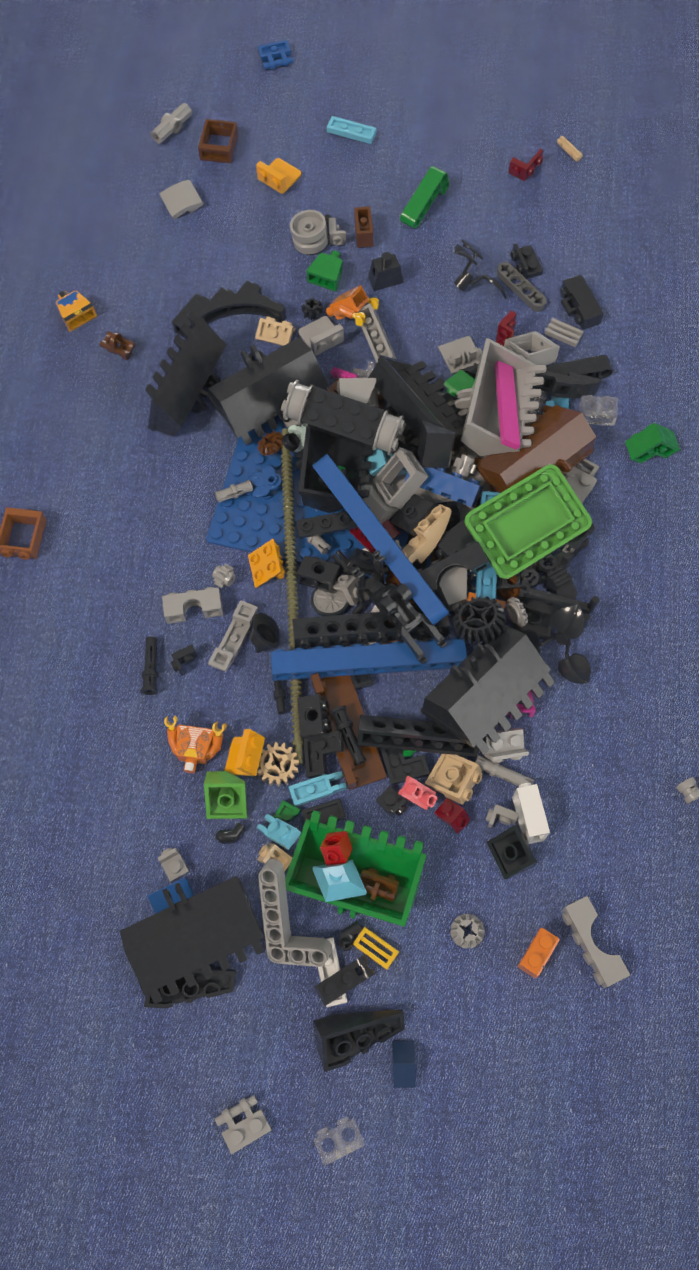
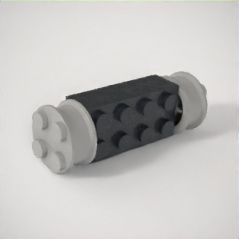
M295 380L294 383L290 382L287 393H289L287 400H284L281 406L284 420L288 418L296 420L299 425L374 451L376 448L386 451L389 456L392 452H396L399 444L397 437L402 435L405 427L402 415L400 418L390 415L387 410L385 411L314 385L308 387L299 384V380Z

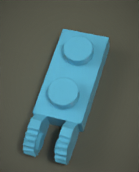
M343 772L318 776L289 786L294 806L297 807L347 789V783H340L331 787L329 782L344 777Z
M267 814L264 818L270 823L268 829L261 824L256 828L270 840L289 850L301 832L278 818L275 819Z

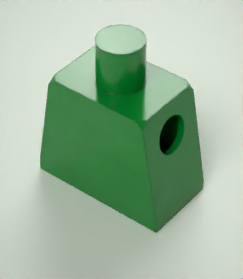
M333 250L330 255L320 253L306 271L307 282L336 292L343 272V260L340 259V253L336 250Z

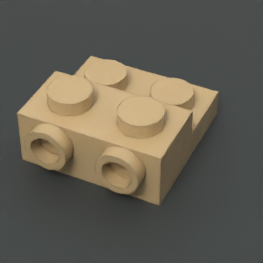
M441 754L425 785L444 794L446 798L463 805L465 800L469 801L471 799L474 784L480 783L482 770L477 763L458 755Z

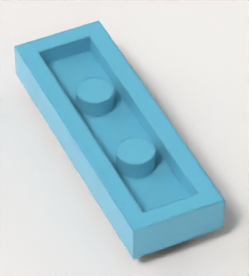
M332 116L327 125V132L372 144L377 128Z

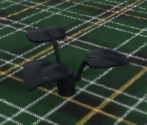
M462 239L463 247L471 250L473 256L459 244L455 246V254L462 255L469 261L464 271L454 281V284L464 292L469 285L473 286L481 279H485L501 290L504 299H506L503 287L489 275L483 274L477 279L472 280L473 276L468 272L473 263L476 266L478 265L475 260L477 256L481 260L484 257L469 242Z
M579 603L561 608L554 613L552 623L558 632L543 642H539V635L532 630L519 631L527 635L539 654L541 652L539 646H543L553 639H556L560 645H566V659L559 661V672L565 679L576 684H586L590 681L591 666L587 658L581 654H572L569 657L571 639L579 637L584 630V616Z

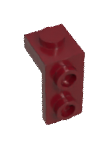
M540 148L528 164L513 157L510 160L508 173L525 182L529 176L533 175L535 168L542 164L544 150Z

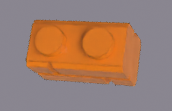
M541 927L517 967L531 977L537 978L560 939Z

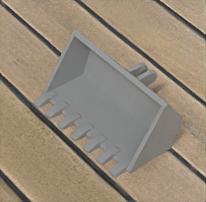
M486 338L472 388L460 390L457 393L458 400L455 401L456 408H468L461 442L480 456L520 451V448L530 447L532 441L530 439H522L523 435L534 433V427H526L525 423L535 422L537 419L536 414H527L528 410L539 408V402L530 401V398L540 397L542 394L541 389L532 388L544 383V378L535 377V374L546 372V365H536L493 340ZM497 361L513 367L520 447L517 450L501 444L495 363Z

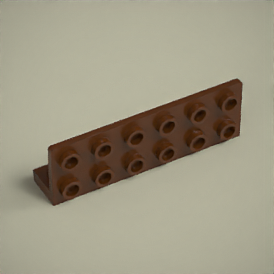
M318 673L311 675L315 694H320L329 701L328 718L331 721L330 732L337 731V724L334 717L330 715V711L336 707L346 705V712L349 719L354 723L352 729L358 740L360 715H364L350 676L320 679ZM343 738L344 752L336 753L349 791L386 779V773L376 747L360 746L367 761L355 766Z

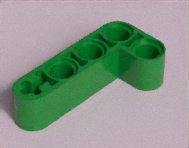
M435 166L430 167L400 216L402 223L414 229L418 227L438 193L444 195L448 190L449 177L447 172Z

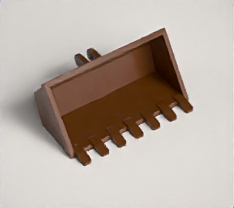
M545 405L541 408L544 412L543 415L536 414L537 419L531 424L525 423L526 427H534L533 434L523 435L522 439H530L532 441L530 447L520 448V451L485 455L486 457L483 459L475 457L473 464L477 465V471L490 488L497 493H502L549 464L557 466L564 476V474L572 471L573 467L594 451L593 446L596 435L583 413L558 405L553 407Z

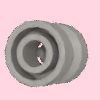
M690 777L676 786L677 790L684 795L687 805L699 799V788L694 777Z

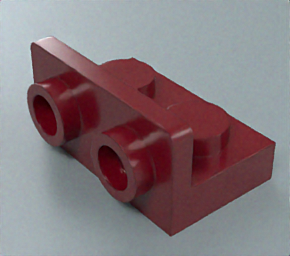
M512 310L498 323L496 343L503 347L505 339L512 338L515 335L514 328L517 324V313Z

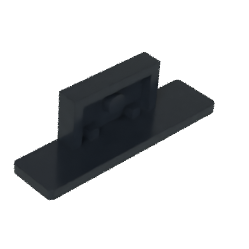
M347 511L297 520L300 538L359 528Z

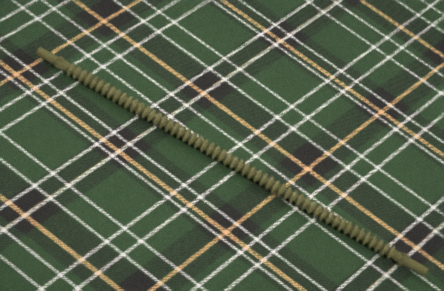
M287 428L282 429L283 436L289 433ZM282 445L281 467L283 469L281 471L283 473L282 487H284L282 495L284 497L283 511H285L283 513L285 516L283 518L285 521L284 544L286 545L285 560H287L285 562L287 565L285 569L287 570L286 585L288 586L286 587L288 591L286 594L289 596L287 597L289 601L287 602L289 606L287 608L289 611L287 615L290 616L287 620L290 627L288 628L290 632L288 634L290 637L288 641L291 642L288 646L291 648L289 651L295 649L292 619L298 618L297 616L299 615L297 612L299 610L297 607L298 597L296 596L298 595L296 591L298 583L295 581L297 580V576H295L297 575L295 571L297 569L295 566L297 562L294 561L296 560V556H294L296 555V551H294L296 549L294 546L296 544L294 541L296 537L294 536L295 518L293 517L295 513L293 512L294 507H292L294 506L292 502L294 501L293 483H291L293 482V470L291 469L292 455ZM293 679L290 682L292 685L290 689L293 690L290 693L293 696L291 698V701H293L291 703V706H293L291 709L293 714L291 716L294 717L291 720L294 723L292 725V728H294L292 731L294 734L292 745L295 746V753H297L295 760H299V765H302V745H304V740L300 736L297 698H300V695H302L300 691L302 689V686H300L302 681Z

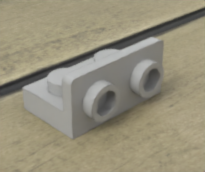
M520 727L509 729L507 732L504 730L496 731L500 736L496 743H493L487 735L483 738V741L489 748L484 756L492 762L499 763L508 758L519 760L522 759V756L529 755V751L524 749V733Z

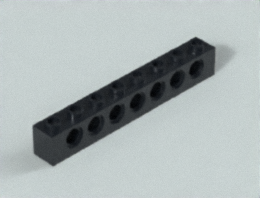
M415 609L417 613H423L421 609ZM381 612L292 619L295 649H308L319 646L326 648L328 646H346L348 644L364 645L373 642L385 643L387 641L401 642L404 640L399 635L400 627L391 622V616ZM448 615L434 625L443 637L449 634L450 624ZM421 622L408 632L413 639L423 640L425 638H432Z

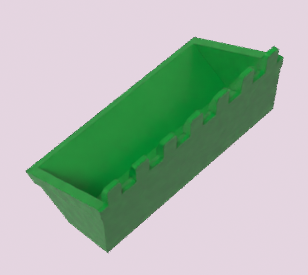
M313 810L311 820L306 819L286 874V890L325 902L313 872V867L325 864L320 847L327 833L347 831L353 848L348 860H353L360 878L363 869L368 870V868L377 870L378 875L384 877L389 874L396 876L399 884L395 899L392 902L377 896L374 901L371 900L372 894L366 893V895L326 903L338 906V914L341 915L345 909L351 910L350 918L355 919L358 912L405 927L418 893L427 854L422 853L424 843L415 841L413 850L404 848L406 837L399 835L396 845L387 843L389 833L383 830L380 832L379 840L370 838L372 828L364 825L361 835L353 833L355 823L349 820L346 821L344 830L336 828L338 818L332 815L329 816L327 825L319 823L321 813Z

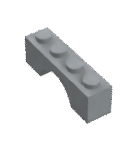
M588 896L562 909V918L567 926H571L574 932L572 936L576 944L581 945L584 951V960L595 971L593 976L597 984L606 988L630 976L620 955L606 954L594 944L591 937V927L598 914Z

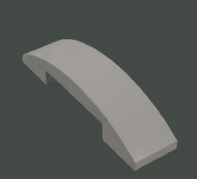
M240 600L219 647L215 648L208 662L209 666L225 672L229 669L250 631L258 610L257 606Z

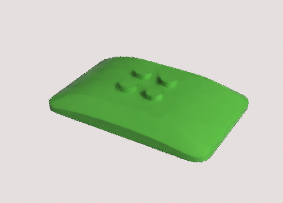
M549 464L470 511L465 516L464 523L475 541H479L497 575L500 578L509 579L591 527L592 519L559 468Z

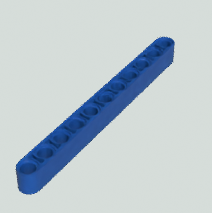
M326 454L313 464V468L376 551L379 550L380 555L385 556V563L398 580L410 589L414 601L430 622L435 625L447 616L449 611L331 457Z

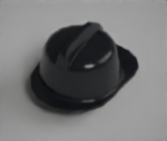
M264 613L255 615L254 627L250 634V641L255 646L256 653L277 648L280 643L278 625L269 615Z

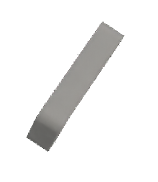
M277 859L268 860L258 876L268 958L277 964L315 967L325 965L332 952V944L324 938L291 936L284 867Z

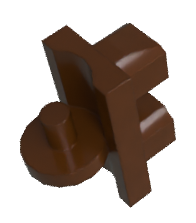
M373 868L363 869L361 880L367 893L372 894L371 900L375 901L378 896L393 902L399 884L397 877L390 874L386 877L378 875L377 870Z

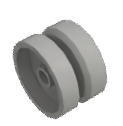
M305 210L297 213L291 219L290 230L294 247L297 251L303 254H315L322 251L328 245L329 236L325 217L322 213L316 210Z

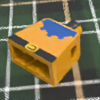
M63 290L58 294L59 300L56 301V304L69 332L97 317L94 306L78 291L68 294L67 291Z

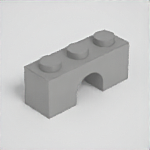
M207 587L204 590H188L186 593H169L166 596H162L164 617L167 624L186 621V611L192 606L201 607L205 618L223 616L219 587Z

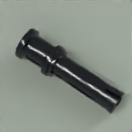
M153 636L145 638V667L141 673L143 678L141 693L144 695L158 694L157 679L159 678V673L156 671L158 639ZM150 650H152V661H151V662H150Z
M342 705L331 710L330 715L335 719L337 731L342 732L354 765L358 766L367 760L360 745H358V740L352 729L354 723L349 719L346 712L347 707Z

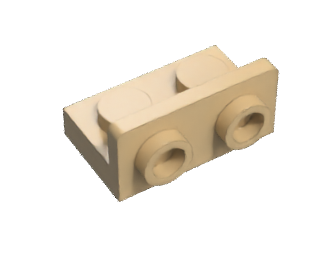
M266 317V319L260 318L255 339L284 346L291 341L293 332L295 333L296 329L292 326V323L287 321L279 323L271 317Z

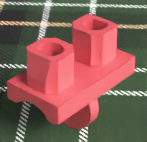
M410 776L406 777L403 788L398 792L399 795L425 810L428 807L432 808L437 800L435 791Z

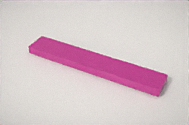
M497 361L495 363L501 444L517 450L520 447L513 367Z

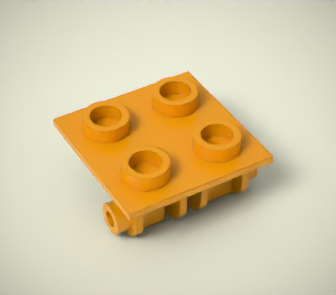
M271 539L248 555L255 588L275 576L277 579L284 578L285 570L282 566L283 561L279 551L280 547L275 543L274 539Z

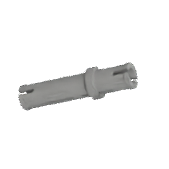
M478 755L475 761L481 770L490 773L492 777H499L517 786L524 783H531L533 785L534 779L508 769L499 763L492 762Z

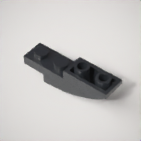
M546 371L535 374V377H543L544 383L533 386V388L548 391L549 396L585 398L595 395L602 380L569 372L568 375Z

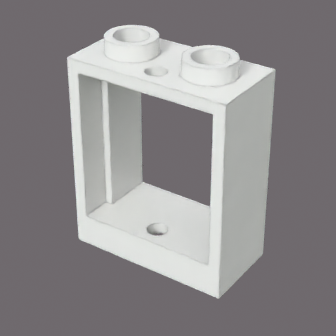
M531 783L521 784L512 797L515 812L519 813L517 818L519 827L528 844L542 842L547 838L550 831L537 784L531 785Z

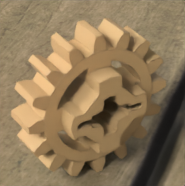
M275 742L274 747L268 744V750H262L258 766L260 770L257 773L259 776L263 775V782L269 780L270 786L277 782L279 787L282 781L287 785L288 778L295 779L293 772L298 773V768L295 766L299 765V760H294L297 757V753H292V747L286 749L285 743L281 747L278 746L277 742ZM269 756V761L265 763L267 757ZM274 758L281 765V770L275 765ZM291 763L289 770L285 772L286 767Z

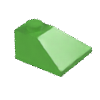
M208 771L204 781L207 819L247 818L245 781L227 771Z

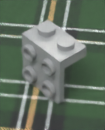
M323 316L298 330L300 337L312 349L315 356L344 341V328L341 324L334 326L327 316Z

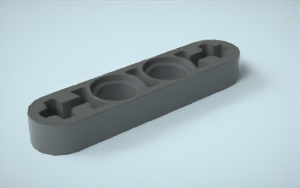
M500 263L497 268L498 278L533 311H543L546 305L545 296L510 263ZM517 279L520 283L514 284L512 280ZM529 290L531 294L526 295L522 291Z

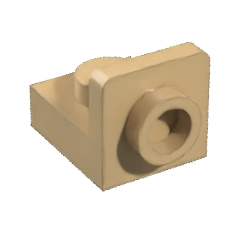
M269 843L261 848L259 851L260 856L257 859L264 864L270 859H277L283 864L285 872L291 863L292 857L277 845Z

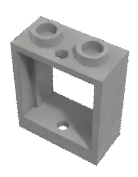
M537 331L505 339L504 343L505 348L536 365L555 363L560 346Z
M399 447L375 476L373 482L376 485V490L382 494L384 502L389 507L401 509L429 476L411 451ZM405 467L410 477L395 493L390 483Z

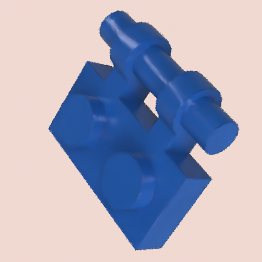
M287 40L257 46L262 62H265L263 63L264 70L269 68L273 70L275 67L282 65L286 67L288 64L294 63Z

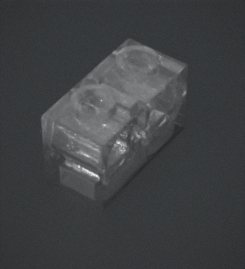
M581 396L579 412L583 413L588 424L615 425L618 417V397Z
M346 1116L336 1122L337 1127L329 1130L327 1126L316 1132L317 1137L313 1141L324 1166L366 1145L355 1118L350 1120ZM347 1127L355 1131V1138L352 1141H346L342 1136L343 1130ZM325 1138H331L335 1143L334 1149L330 1152L325 1151L322 1147V1141Z

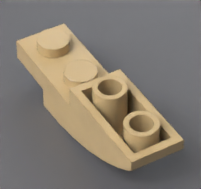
M440 504L425 519L420 521L414 529L417 536L411 539L402 550L411 563L414 561L422 563L436 547L449 522L452 512L450 508Z

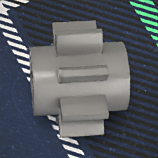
M462 454L461 458L456 457L453 466L457 467L455 472L468 477L469 473L473 474L477 466L473 464L475 459Z
M225 564V566L218 565L212 574L215 581L214 584L221 588L224 585L229 587L236 578V575L233 574L235 572L233 571L234 568L228 564Z

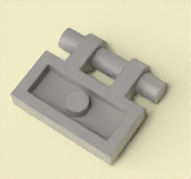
M254 1095L247 1099H241L239 1104L231 1109L226 1108L221 1111V1115L214 1118L218 1127L224 1123H227L229 1129L221 1134L231 1155L272 1130L262 1109L253 1113L251 1107L258 1103ZM244 1112L247 1118L236 1124L233 1118Z

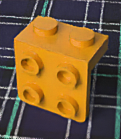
M276 158L269 166L261 161L256 164L258 180L281 194H284L301 177L300 170L280 158Z
M244 729L242 737H234L225 771L235 776H256L265 737L251 729Z

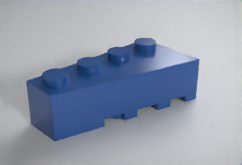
M423 467L429 477L420 488L475 508L483 489L482 486H479V481L471 478L469 481L463 480V475L452 472L451 475L444 473V468ZM408 472L404 482L410 477Z

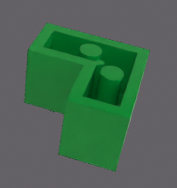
M657 423L648 425L646 429L633 434L630 439L625 441L631 460L640 464L655 455L666 459L681 450L674 431Z

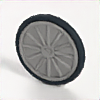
M315 589L311 595L312 608L322 616L340 615L349 606V602L342 590H335L334 593Z

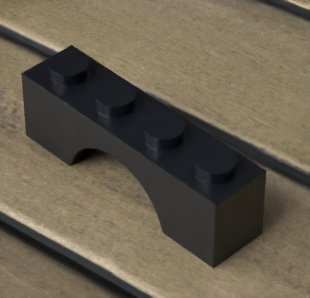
M473 541L466 544L464 549L459 552L457 550L453 551L442 561L436 560L425 570L419 569L417 571L433 592L437 594L440 592L441 579L449 570L465 568L475 574L491 566L479 541L476 543Z

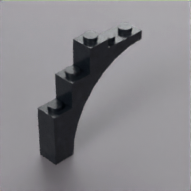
M247 280L236 294L223 287L218 290L210 301L205 296L195 294L174 318L172 325L175 333L186 338L180 327L183 323H186L192 328L193 325L187 318L190 311H193L197 317L201 316L209 324L220 318L241 314L261 315L282 322L286 319V310L282 304L270 300L269 297L262 295L261 287L258 284Z

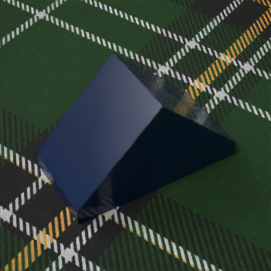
M392 1041L393 1088L416 1087L414 1041Z

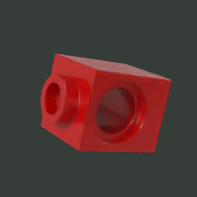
M347 831L327 833L320 847L326 865L346 863L353 849Z

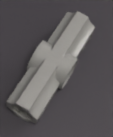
M183 103L171 114L166 113L163 115L161 123L151 132V136L156 143H162L172 133H179L182 124L192 115V110L189 106Z

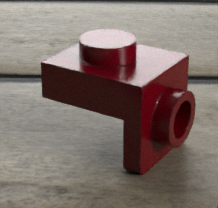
M448 798L434 812L437 818L450 825L457 834L470 821L465 809Z

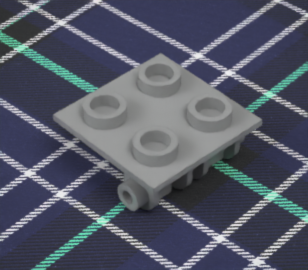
M470 336L438 346L451 374L457 373L459 369L473 366V363L479 364L482 350L475 347Z

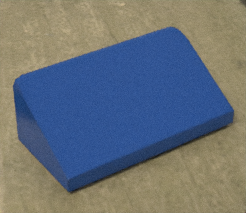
M186 877L147 895L155 914L169 908L162 891L163 889L167 888L170 891L174 903L181 901L175 889V884L178 882L181 884L187 899L194 896Z

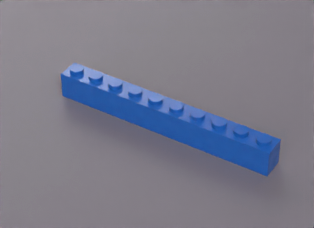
M449 638L444 640L447 645L443 648H440L434 639L428 642L414 640L425 654L424 657L428 659L424 664H421L416 659L406 643L399 641L383 645L382 643H373L368 646L355 644L352 647L336 645L332 648L319 646L307 650L296 648L292 651L277 649L270 653L272 681L307 679L317 673L322 678L450 669L453 665L458 666L467 657L464 640Z

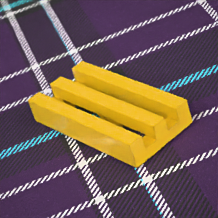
M366 927L363 928L353 943V946L386 970H388L399 953L398 950ZM365 933L371 938H373L375 941L380 943L382 946H384L386 949L391 951L393 954L389 956L383 950H381L372 942L367 940L365 937H363ZM360 940L388 960L387 963L360 945Z

